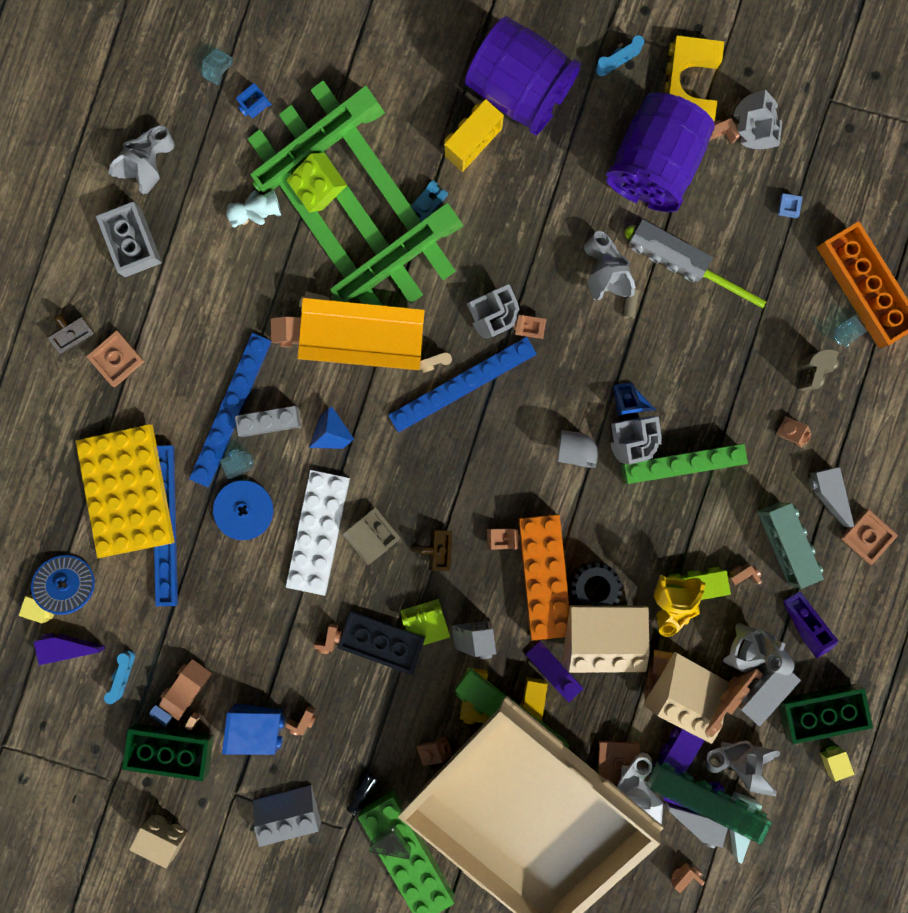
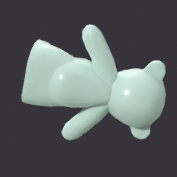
M254 190L247 198L245 204L230 203L226 211L227 218L232 227H237L241 224L246 225L249 219L263 225L265 223L263 218H266L268 215L282 216L275 191L259 195V192Z

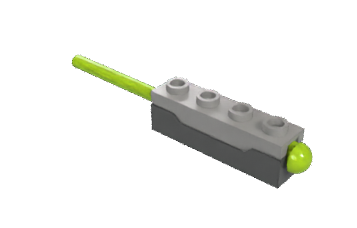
M643 219L636 230V225L626 227L624 234L630 240L628 245L631 246L634 252L648 255L649 259L655 263H663L668 270L683 274L684 278L690 282H698L702 278H708L761 308L765 306V300L708 270L707 268L713 257Z

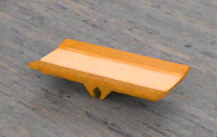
M303 298L297 359L420 370L425 310Z

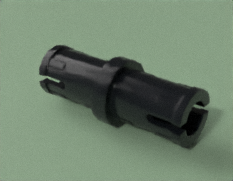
M369 773L366 774L360 787L355 789V795L348 807H346V810L350 814L353 812L354 816H357L363 803L368 801L369 793L378 781L373 775L370 777L371 774Z

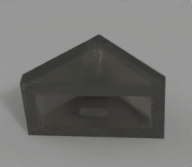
M394 824L371 840L369 852L410 860L411 847Z

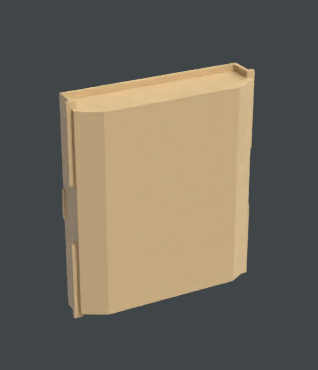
M508 696L501 702L500 708L423 786L411 803L405 801L402 804V809L398 815L399 819L513 913H584L660 845L661 830H663L662 824L609 780H605L566 748L562 741Z

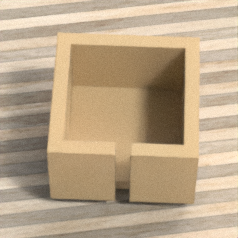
M152 814L140 828L130 851L167 868L177 855L188 832L178 824L169 825L164 817Z

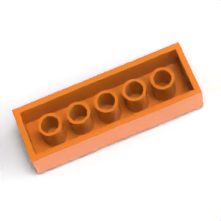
M859 221L816 247L878 348L889 346L908 334V299Z
M560 515L518 518L531 640L565 637L569 616V600Z

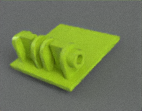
M439 599L400 610L405 628L426 636L423 645L450 637Z

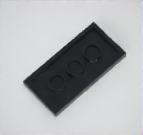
M350 610L337 648L413 675L426 636Z

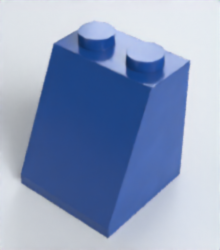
M235 704L227 712L222 754L275 755L278 748L282 747L283 736H280L281 728H284L286 719L285 716H282L283 709Z

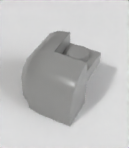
M766 90L746 96L738 104L733 115L739 121L738 133L741 135V144L751 149H768L777 147L780 144L782 120H778L775 109L778 107V104Z
M510 284L467 303L475 321L472 324L483 338L488 339L515 325L519 306Z
M636 417L611 423L614 442H611V448L619 462L633 464L653 458L659 444H661L659 417Z
M561 430L560 438L557 440L558 452L556 462L596 468L598 450L595 442L588 435Z

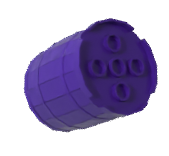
M505 16L493 27L477 51L466 75L465 84L498 110L530 128L529 131L537 136L553 117L551 114L553 106L556 103L561 105L580 71L578 66H581V63L576 59L572 61L543 37Z
M651 93L646 95L617 151L614 164L609 167L605 175L608 176L606 179L608 185L629 201L636 204L638 200L649 203V209L668 213L678 211L683 202L682 196L692 182L707 150L708 142L715 128L713 119L698 105L680 96L668 93Z

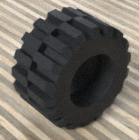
M590 561L587 564H581L579 569L576 568L574 570V575L570 577L571 583H569V588L571 590V597L577 605L613 606L615 602L618 603L620 601L618 597L619 595L622 596V591L620 590L622 582H620V577L614 569L601 562ZM601 576L606 581V590L601 597L591 599L585 594L584 585L590 577Z

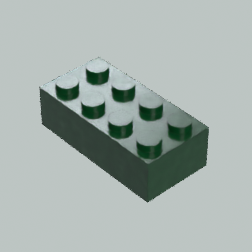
M856 683L786 697L779 704L785 739L793 745L873 729L865 688Z
M135 723L127 732L122 770L203 782L209 775L214 735Z

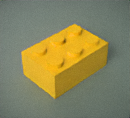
M486 99L482 103H477L472 109L471 116L468 119L465 117L459 123V129L454 134L450 133L444 141L445 157L463 172L502 130L504 115Z

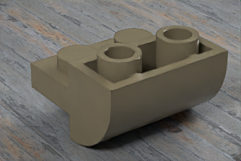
M823 350L801 359L796 369L803 370L798 390L807 392L819 389L825 381L824 374L833 372L837 368L839 352Z
M376 507L343 534L344 538L367 566L401 539Z

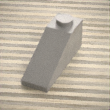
M840 467L811 472L809 484L814 493L842 526L854 527Z
M666 801L665 806L669 812L698 837L705 846L723 848L729 826L723 817L707 815Z

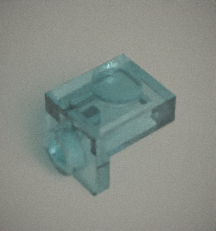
M216 48L203 60L202 76L219 85L221 83V75L233 64V58Z
M853 315L834 329L835 335L833 338L840 346L843 344L847 348L851 342L866 333L867 329Z

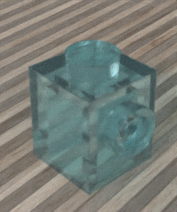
M233 450L228 453V457L220 460L227 479H232L254 470L252 466L254 460L251 454H247L246 451Z

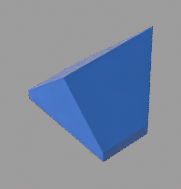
M633 382L613 385L617 416L656 410L635 388Z
M332 406L320 416L309 448L343 449L354 440Z

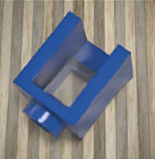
M255 83L236 98L240 103L238 106L240 111L245 116L249 115L251 118H254L266 107L272 105Z

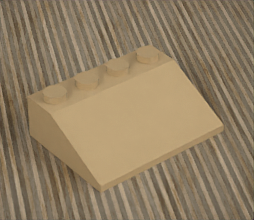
M570 605L562 654V662L569 673L646 672L649 659V609L647 606Z
M674 652L643 705L660 718L712 744L719 731L713 737H710L705 731L721 702L720 697L729 687L728 681Z

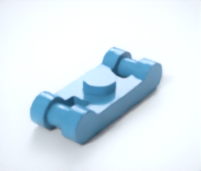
M635 36L630 45L623 49L619 47L610 57H601L596 67V74L604 76L637 56L644 44L643 37Z
M432 180L411 207L420 216L419 219L423 221L433 214L448 196V192L444 189L441 190L438 184ZM432 192L437 196L435 200L429 197Z
M127 650L117 657L119 666L111 678V681L114 682L111 691L104 696L107 704H113L123 695L135 659V653L132 650Z

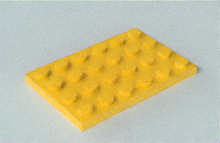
M149 424L77 440L76 446L97 558L175 543L153 425Z

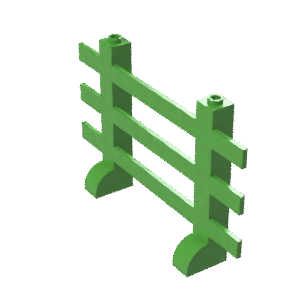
M322 81L311 89V92L327 113V116L308 129L294 107L290 105L279 116L295 137L292 143L277 153L260 129L248 138L264 162L262 166L250 174L254 179L252 183L259 192L262 190L265 193L273 191L280 185L344 277L341 282L330 289L333 293L331 297L334 301L353 303L359 299L362 304L383 306L372 291V288L391 275L406 299L412 304L423 296V293L403 265L423 251L441 279L445 280L456 270L436 241L441 237L453 234L464 225L448 203L425 220L421 221L356 128L362 122H372L385 114L368 87H363L340 105L326 83ZM342 137L408 230L406 234L389 245L347 185L336 198L376 254L375 257L358 269L318 211L309 213L287 182L288 177L310 154L325 153V150Z

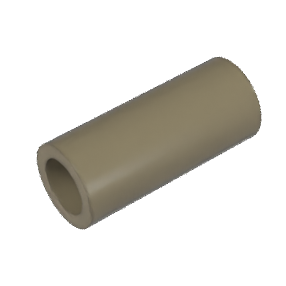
M635 289L634 296L632 297L626 296L624 318L635 319L639 290Z

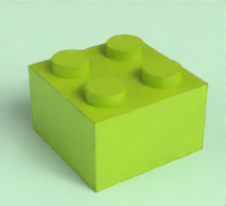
M325 153L310 154L287 179V182L309 213L322 211L347 186Z

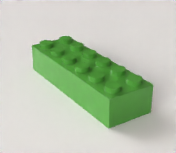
M393 790L360 809L358 819L411 912L439 913L454 904V893L423 838L398 818L402 809V802L396 791Z

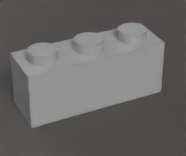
M296 406L235 416L238 436L240 437L302 427L299 408Z

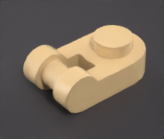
M442 353L420 361V370L425 373L434 370V365L440 363L449 365L452 362V357L448 353Z

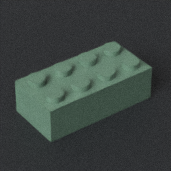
M778 502L757 511L787 584L802 589L824 580L822 576L823 568L814 557L815 549L806 538L807 530L798 519L799 511L797 507L792 503Z

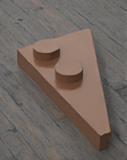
M758 669L739 677L735 676L728 682L729 687L720 697L721 702L705 731L710 737H713L723 726L721 721L726 712L732 714L744 697L751 691L747 687L751 681L760 680L763 674Z

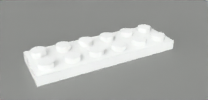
M310 470L286 588L326 595L350 478Z

